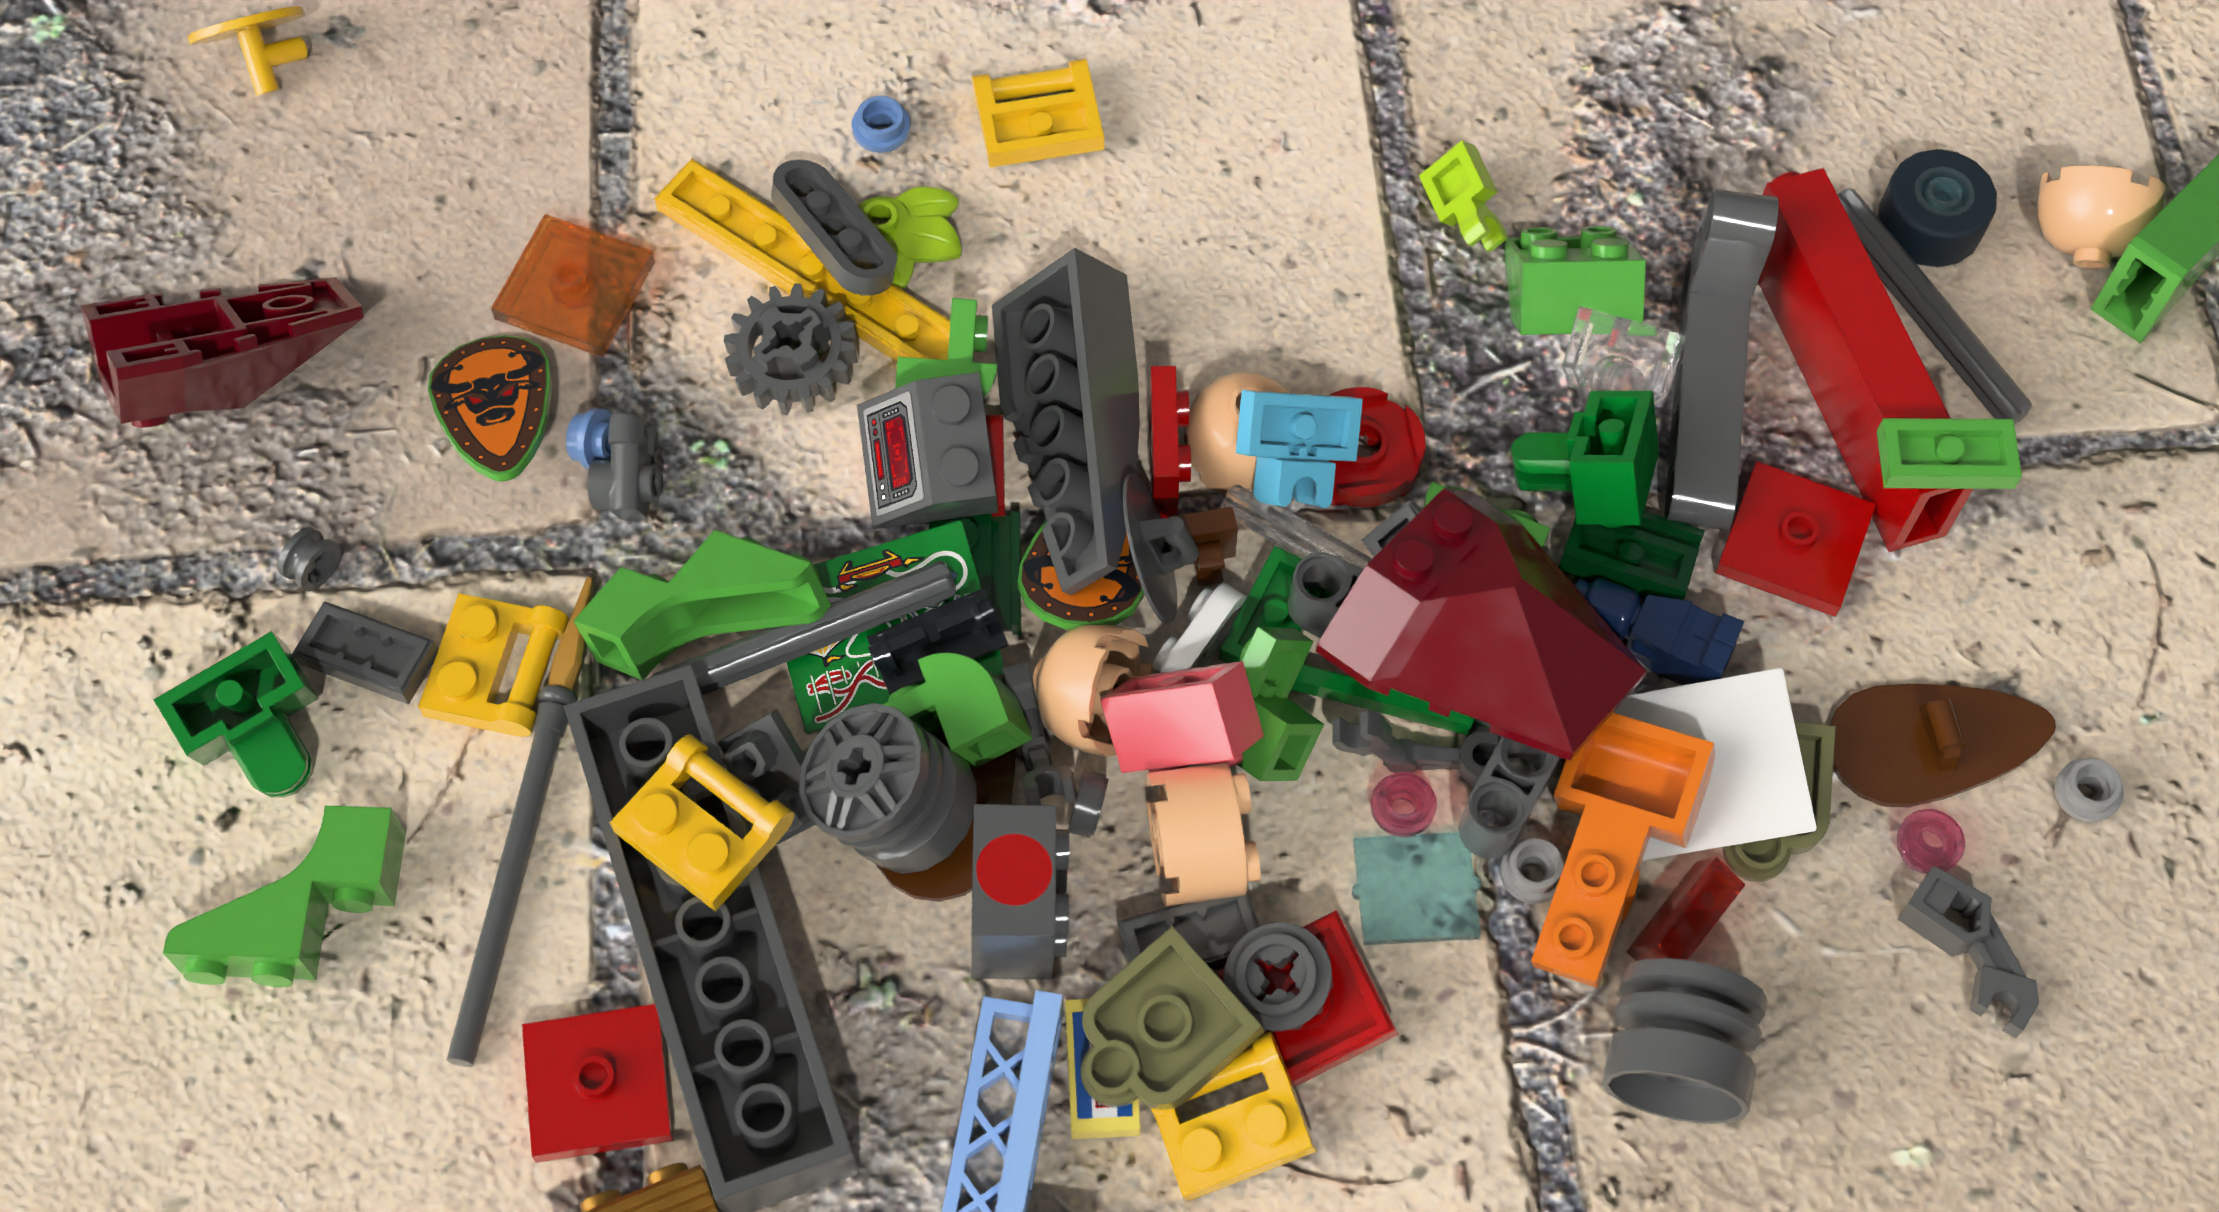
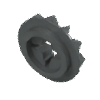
M1269 923L1252 929L1235 944L1226 961L1224 984L1262 1025L1265 1031L1273 1033L1275 1031L1300 1030L1302 1025L1312 1017L1323 1013L1324 1003L1330 990L1334 988L1331 958L1322 943L1308 930L1290 923ZM1262 960L1268 966L1274 965L1279 969L1284 968L1289 962L1293 963L1295 966L1289 975L1296 983L1295 987L1300 991L1299 994L1296 996L1291 991L1287 993L1279 988L1271 995L1266 994L1265 991L1268 989L1270 981L1264 975L1265 971L1258 963Z

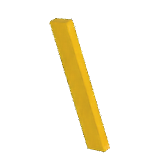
M691 159L654 198L658 211L787 293L791 294L795 283L801 284L804 297L809 299L818 289L824 290L828 307L838 302H841L844 306L846 321H853L856 336L897 362L898 357L948 360L950 320L893 284L886 291L876 295H858L844 289L782 214L696 160Z

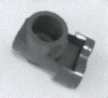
M625 413L611 415L608 444L611 445V460H593L588 470L587 489L592 508L594 510H610L621 520L647 519L648 503L658 502L660 498V472L656 465H651L652 460L655 459L656 430L644 426L643 417Z

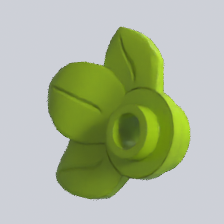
M914 187L896 198L886 196L872 197L858 205L859 209L871 223L881 219L889 220L881 225L872 224L896 253L897 262L892 283L896 287L905 288L914 273L915 263L944 262L959 259L962 256L958 235L947 220L959 206L958 198L952 193L934 187Z

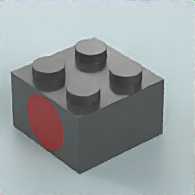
M974 804L971 979L1052 980L1054 957H1066L1067 935L1069 934V894H1066L1067 870H1069V829H1056V805Z

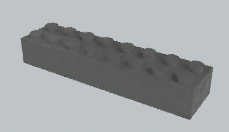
M690 664L564 705L712 1192L720 1211L754 1212L858 1175L856 1162L758 865L715 912L614 833L610 821L666 762L673 746L685 735L691 734L708 747L707 755L725 768L692 665ZM690 777L679 789L681 793L741 839L747 835L741 814L694 778Z

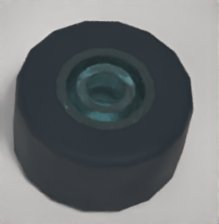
M1940 149L1917 152L1902 161L1892 175L1879 204L1878 218L1916 264L1931 267L1958 264L1972 255L1981 242L1996 213L1997 191L1990 175L1976 161L1958 152Z

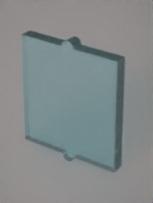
M1459 832L1360 837L1353 839L1357 883L1353 885L1351 895L1354 899L1359 900L1363 945L1473 940L1480 938L1481 932L1476 893L1480 889L1481 880L1478 877H1474L1471 852L1465 848L1459 837Z

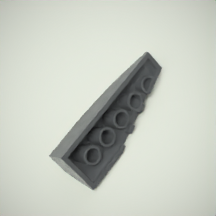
M1073 248L992 305L1000 406L1004 418L1014 423L1019 438L1013 445L1018 460L1029 467L1033 482L1028 486L1033 505L1043 509L1047 523L1042 532L1062 592L1070 595L1075 594L1118 567L1126 536L1123 511V484L1127 475L1137 474L1140 428L1138 369L1127 275L1077 248Z

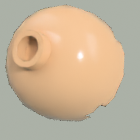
M2107 166L2062 167L2059 180H2052L2049 172L2042 174L2037 203L2038 223L2043 236L2058 251L2073 255L2074 265L2088 269L2109 268L2111 266V259L2121 258L2134 237L2162 211L2166 185L2159 178L2149 175L2148 187L2133 183V170Z
M1235 372L1213 380L1197 393L1189 409V427H1184V444H1190L1191 465L1200 474V481L1207 488L1231 498H1255L1253 488L1257 456H1246L1236 453L1242 390L1291 392L1276 379L1258 372Z
M1082 625L1068 630L1050 647L1045 657L1038 662L1033 674V686L1037 694V704L1046 727L1068 746L1100 756H1115L1116 752L1100 698L1131 677L1152 674V664L1142 663L1140 660L1138 646L1148 647L1146 638L1136 629L1117 625Z

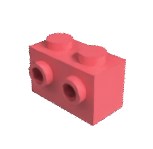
M1243 661L1131 677L1100 698L1122 773L1148 770L1151 773L1186 768L1188 765L1204 763V765L1228 763L1229 767H1232L1243 761L1242 753L1264 737Z

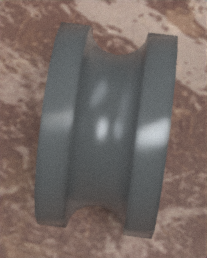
M306 527L295 533L285 544L277 561V569L282 576L288 579H295L298 587L310 592L321 587L333 575L341 558V548L333 540H323V535L317 529Z

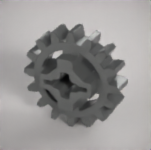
M795 283L790 296L784 297L781 296L776 286L769 287V301L762 303L753 296L747 299L751 311L748 317L736 313L732 315L731 321L736 333L724 335L723 341L727 353L730 354L725 358L730 377H736L735 381L739 393L745 396L754 392L758 408L763 410L772 400H777L781 414L788 415L792 408V403L801 401L803 408L809 413L814 410V397L821 395L824 399L832 402L836 399L832 384L838 382L849 385L852 380L849 367L846 364L858 363L859 359L856 344L853 343L857 340L853 321H846L844 306L841 302L828 307L826 293L822 289H818L809 299L804 297L801 284ZM761 335V336H762V342L759 343L757 346L754 347L755 342L757 341L758 337ZM831 340L829 354L826 360L822 363L820 361V356L829 350L827 342ZM754 349L755 356L752 358V352Z

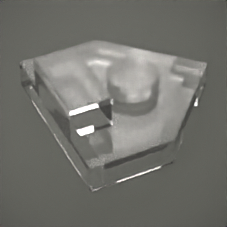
M1579 306L1562 368L1570 387L1577 390L1584 410L1590 391H1653L1654 405H1656L1669 394L1685 336L1634 320Z

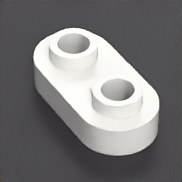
M1226 583L1220 584L1214 591L1205 588L1190 609L1187 618L1191 622L1179 640L1171 636L1164 643L1155 658L1153 670L1158 673L1209 666L1219 652L1247 596Z

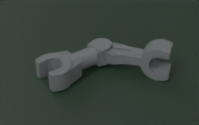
M1028 663L1003 667L1002 673L1004 677H1002V682L1017 697L1033 740L1020 746L1026 772H1029L1022 779L1026 805H1041L1040 800L1054 794L1063 795L1066 803L1076 802L1077 791L1073 771L1063 765H1052L1048 743L1044 736L1036 705L1035 691Z
M1372 710L1360 711V724L1349 723L1341 717L1333 719L1332 744L1338 750L1361 756L1373 754L1383 760V765L1390 772L1398 774H1408L1416 770L1458 769L1464 781L1472 786H1475L1485 768L1477 764L1473 756L1477 753L1492 754L1499 743L1498 735L1486 731L1477 732L1467 737L1461 748L1417 744L1410 739H1397L1392 736V727L1385 721L1384 717Z

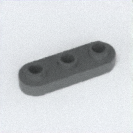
M791 160L778 166L773 174L772 202L835 280L844 289L858 295H876L886 291L894 280L897 262L896 253L833 176L820 164L808 160Z

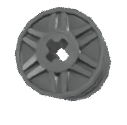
M871 703L849 708L830 720L814 738L800 768L799 795L807 817L823 832L836 838L845 846L852 847L861 856L877 866L906 874L927 870L949 857L965 838L974 817V804H977V783L969 763L951 751L947 744L932 733H928L918 723L908 718L897 708Z
M1659 958L1640 960L1626 965L1619 986V992L1622 997L1619 999L1614 1013L1617 1022L1625 1030L1614 1033L1609 1041L1601 1083L1606 1092L1627 1106L1648 1114L1676 1121L1724 1124L1744 1119L1750 1111L1756 1066L1751 1057L1745 1053L1755 1050L1761 1042L1762 1031L1758 1024L1764 1018L1767 1006V998L1763 989L1744 976L1721 967L1696 961Z

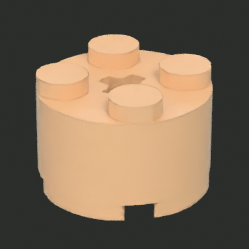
M1228 763L1146 773L1145 787L1158 785L1159 800L1146 802L1156 876H1165L1166 879L1170 878L1173 888L1172 891L1160 892L1164 906L1246 895L1247 883L1260 881L1261 879L1255 841L1244 840L1241 815L1251 813V798L1246 774L1232 775Z

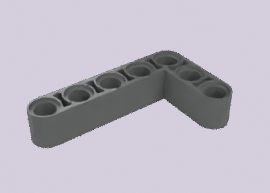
M1713 189L1687 263L1682 288L1664 517L1667 520L1721 530H1729L1731 527L1738 492L1750 304L1774 240L1778 218V197Z
M1325 552L1313 553L1304 557L1296 565L1287 603L1288 613L1293 622L1303 630L1321 638L1363 569ZM1310 587L1324 588L1332 596L1322 599L1310 595L1306 589ZM1478 720L1479 722L1489 727L1491 726V724ZM1501 737L1472 789L1458 826L1459 837L1465 848L1474 855L1486 859L1498 858L1507 854L1518 840L1562 758ZM1518 757L1526 759L1533 764L1537 772H1519L1511 766L1508 759ZM1483 810L1498 812L1505 818L1508 825L1505 827L1487 825L1482 821L1478 812Z

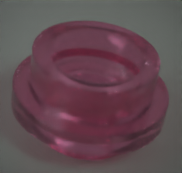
M1400 772L1383 778L1376 785L1372 793L1370 808L1375 822L1381 829L1395 836L1410 837L1422 833L1431 825L1436 813L1437 800L1433 789L1424 779L1413 773ZM1397 800H1406L1413 805L1415 810L1408 815L1399 814L1393 810L1391 804Z
M1934 809L1915 811L1904 819L1897 831L1896 843L1903 861L1911 869L1919 873L1927 874L1933 865L1947 872L1960 861L1964 854L1965 837L1959 824L1944 812ZM1928 831L1940 838L1943 846L1932 847L1928 845L1923 839L1922 832Z

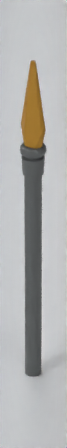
M587 577L553 658L548 685L541 688L539 692L540 703L538 704L533 728L535 732L446 1059L448 1062L458 1066L472 1067L474 1065L560 739L565 735L569 723L564 705L577 701V696L573 691L582 666L585 640L573 620L591 601L592 577Z

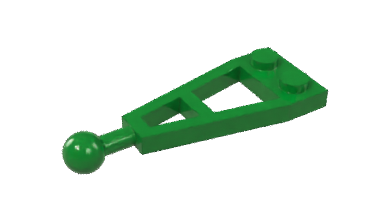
M1276 546L1273 547L1220 648L1219 660L1226 663L1240 662L1241 652L1249 639L1254 636L1257 627L1292 628L1302 634L1305 630L1295 624L1290 617L1287 604L1296 565L1302 558ZM1310 587L1306 589L1310 595L1321 599L1332 596L1324 588ZM1304 664L1291 689L1468 735L1474 721L1490 728L1472 717L1451 710L1449 717L1429 711L1430 702L1391 689L1387 696L1366 688L1352 677Z

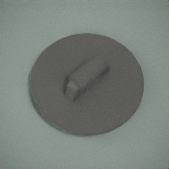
M1130 474L1126 476L1123 484V511L1132 558L1141 586L1152 610L1159 620L1168 624L1175 620L1177 613V587L1174 570L1196 561L1199 556V549L1184 521L1176 516L1161 519L1153 497L1144 481L1137 474ZM1169 544L1173 546L1172 552L1170 551Z

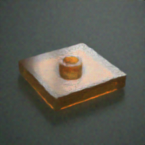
M544 214L491 307L494 319L604 357L655 263L653 252L649 249Z

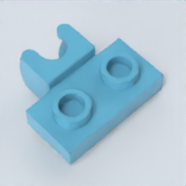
M1242 390L1236 453L1246 456H1257L1253 488L1255 499L1265 504L1285 507L1291 503L1292 497H1294L1296 502L1328 508L1332 503L1336 464L1329 461L1357 462L1363 399L1347 396Z

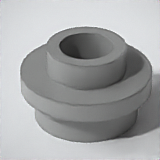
M2084 758L2074 760L2061 770L2055 781V796L2059 805L2071 817L2082 822L2097 823L2109 819L2119 809L2123 801L2124 791L2119 773L2112 765L2100 759ZM2084 785L2091 788L2096 794V801L2085 797L2077 786Z
M1522 839L1517 841L1512 849L1503 856L1500 865L1501 880L1506 890L1516 899L1531 904L1544 903L1553 899L1566 860L1556 846L1544 839ZM1526 865H1535L1543 871L1544 879L1530 881L1524 877L1521 868Z

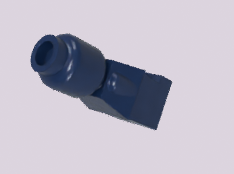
M1597 578L1592 583L1579 579L1575 586L1621 641L1625 638L1628 639L1627 648L1635 658L1658 677H1664L1681 685L1721 679L1745 622L1725 613L1720 617L1692 604L1693 601L1647 595L1644 604H1641L1638 592L1605 578Z

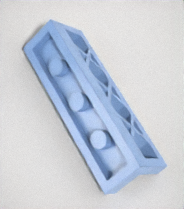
M1036 990L1033 1004L983 996L942 1212H992L988 1204L996 1199L995 1212H1029L1064 1016L1063 994ZM995 1018L1029 1023L1025 1049L1006 1062L991 1042ZM989 1055L997 1068L984 1076ZM1022 1066L1018 1080L1013 1071ZM1005 1078L1016 1093L1014 1110L1011 1116L993 1128L978 1107L980 1094ZM976 1120L985 1134L971 1143ZM1009 1132L1008 1143L1006 1147V1145L1000 1137ZM993 1144L1004 1160L1001 1181L980 1195L965 1174L967 1162L977 1153ZM962 1188H964L972 1202L959 1210Z

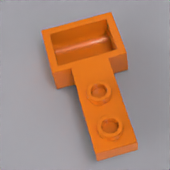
M1613 713L1570 761L1566 759L1553 796L1558 809L1580 815L1581 819L1531 959L1533 967L1596 988L1599 987L1619 926L1624 923L1632 906L1640 877V865L1649 838L1658 839L1686 848L1714 765L1715 746L1713 742Z

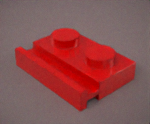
M1151 366L1152 497L1161 519L1177 515L1179 482H1191L1190 444L1178 445V427H1189V390H1177L1176 366Z

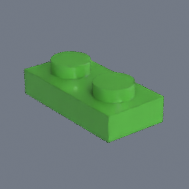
M1883 418L1877 429L1884 488L2015 489L2022 477L2013 419Z

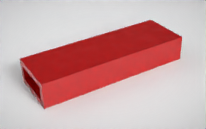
M1824 167L1801 174L1796 171L1784 173L1768 182L1763 192V195L1778 197L1779 205L1774 240L1758 284L1862 498L1876 503L1872 519L1888 552L1944 537L1949 532L1973 489L1884 488L1877 429L1883 418H1951Z

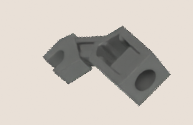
M1933 865L1920 882L1897 920L1951 957L1969 953L1978 969L1975 974L1970 1011L1981 1017L1989 1008L1992 1000L2004 1002L2010 1008L2011 1018L2002 1031L2016 1039L2023 1032L2039 1005L2037 981L2026 977L1991 914L1992 897ZM1948 907L1961 913L1963 918H1969L1968 932L1964 930L1962 925H1956L1943 916Z

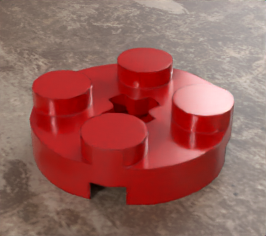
M1351 387L1330 394L1332 396L1363 399L1359 437H1364L1367 445H1377L1379 450L1372 452L1369 457L1357 456V462L1329 461L1336 464L1331 505L1341 506L1346 504L1354 507H1375L1410 493L1422 467L1426 447L1424 429L1416 413L1406 404L1403 409L1397 403L1387 400L1388 393L1376 388Z

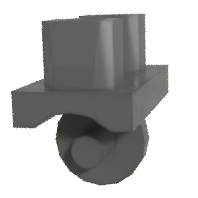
M778 709L717 742L724 753L722 761L731 774L769 803L778 800L795 813L791 826L777 842V845L816 825L807 817L799 795L800 768L808 748L800 749Z

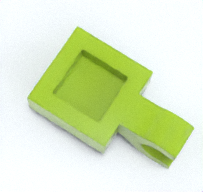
M1461 140L1419 175L1440 222L1452 227L1459 224L1460 232L1468 245L1474 246L1481 240L1485 250L1491 252L1508 239L1504 226L1485 204L1498 191L1476 145Z

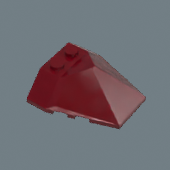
M336 277L259 284L258 293L224 298L221 288L200 290L201 299L175 304H165L163 293H155L80 306L102 388L121 424L131 422L134 427L146 428L168 422L170 415L245 408L364 318L362 305Z
M1443 488L1366 564L1318 641L1315 650L1316 653L1370 690L1388 696L1391 689L1430 702L1429 711L1449 717L1451 710L1491 724L1489 729L1491 733L1569 761L1640 684L1647 672L1523 525L1473 492Z

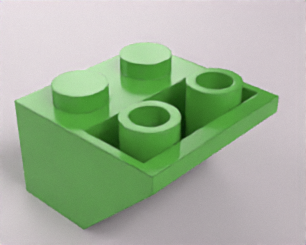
M1588 226L1581 228V235L1557 236L1556 229L1530 227L1521 230V237H1508L1504 241L1511 321L1520 335L1643 332L1646 259L1624 235H1617L1616 228Z

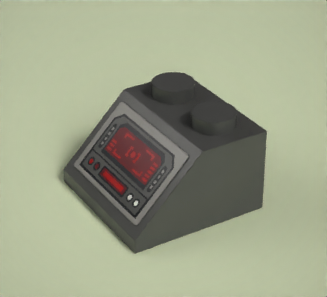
M979 372L915 380L857 405L873 529L998 513Z

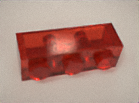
M1717 856L1695 862L1626 952L1636 962L1659 958L1688 960L1741 892L1745 884Z

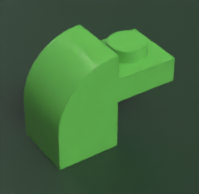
M952 298L948 360L898 357L895 389L915 380L979 372L983 402L986 400L996 379L997 364L973 362L974 352L986 353L989 318L986 315H977V300Z
M1257 627L1254 636L1245 644L1240 656V662L1243 661L1264 737L1242 753L1243 761L1236 765L1259 781H1298L1324 726V723L1287 698L1314 642L1298 630L1292 628Z
M937 653L918 659L925 683L900 688L889 696L888 702L882 704L897 708L934 736L944 731L950 750L976 768L1033 740L1020 703L1012 690L978 662L956 653Z

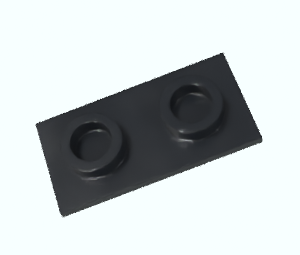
M985 587L867 636L870 644L868 646L870 655L877 670H880L890 695L900 688L925 681L918 659L937 653H956L976 660L1009 646Z

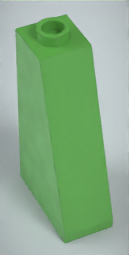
M2219 154L2128 244L2090 308L2140 344L2219 256Z

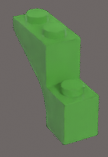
M714 530L669 582L657 574L646 576L620 567L573 621L597 663L644 680L665 657L692 640L714 634L813 623L824 616L831 607V604L819 580L820 573L818 569L806 557L797 553L788 555L764 547L750 537H743L741 539Z
M325 805L317 839L306 858L298 867L275 882L173 927L166 936L163 954L181 972L186 980L198 984L219 985L225 983L226 977H249L253 982L268 987H288L293 984V979L316 980L329 904L338 910L350 913L370 912L373 905L395 906L406 837L404 827L392 808Z

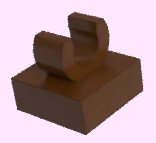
M1233 506L1175 515L1184 521L1199 549L1197 560L1191 563L1194 564L1198 586L1223 583L1222 569L1225 568L1224 559L1236 556L1238 526Z

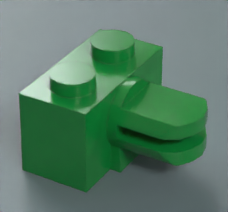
M1590 391L1585 411L1574 413L1568 433L1528 432L1518 437L1511 445L1515 484L1522 491L1573 492L1576 523L1578 525H1601L1608 528L1640 525L1659 455L1653 391Z
M272 631L153 699L186 756L205 766L230 751L250 785L271 798L291 796L307 785L313 773L312 759L288 717L319 698L288 646Z

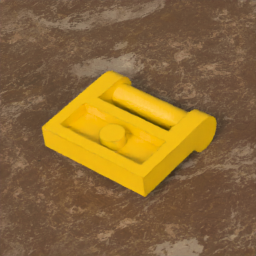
M1086 58L1068 61V67L993 79H990L989 73L971 76L974 101L978 111L989 168L1104 150V133ZM1072 90V92H1068V93L1055 94V95H1049V96H1043V97H1036V98H1030V99H1023V100H1017V101H1010V102H1004V103H997V104L995 103V102H997V101L1010 100V99H1016V98H1023V97H1029V96H1036V95H1042V94H1049V93H1055V92H1061V91Z
M458 593L418 705L423 717L513 736H530L536 714L532 709L555 641L562 639L569 622L567 614L550 606L537 605L530 608ZM518 633L530 635L508 701L500 705L494 704Z
M688 734L673 746L666 762L610 821L614 833L716 912L784 836L793 822L795 813L778 800L769 803L707 755L708 747L693 735ZM690 777L694 778L753 824L752 829L743 839L679 791Z
M1272 1032L1265 1033L1252 1043L1251 1047L1243 1051L1188 1101L1261 1072L1264 1073L1268 1090L1184 1123L1178 1108L1170 1110L1151 1108L1182 1197L1188 1202L1317 1152L1285 1062Z

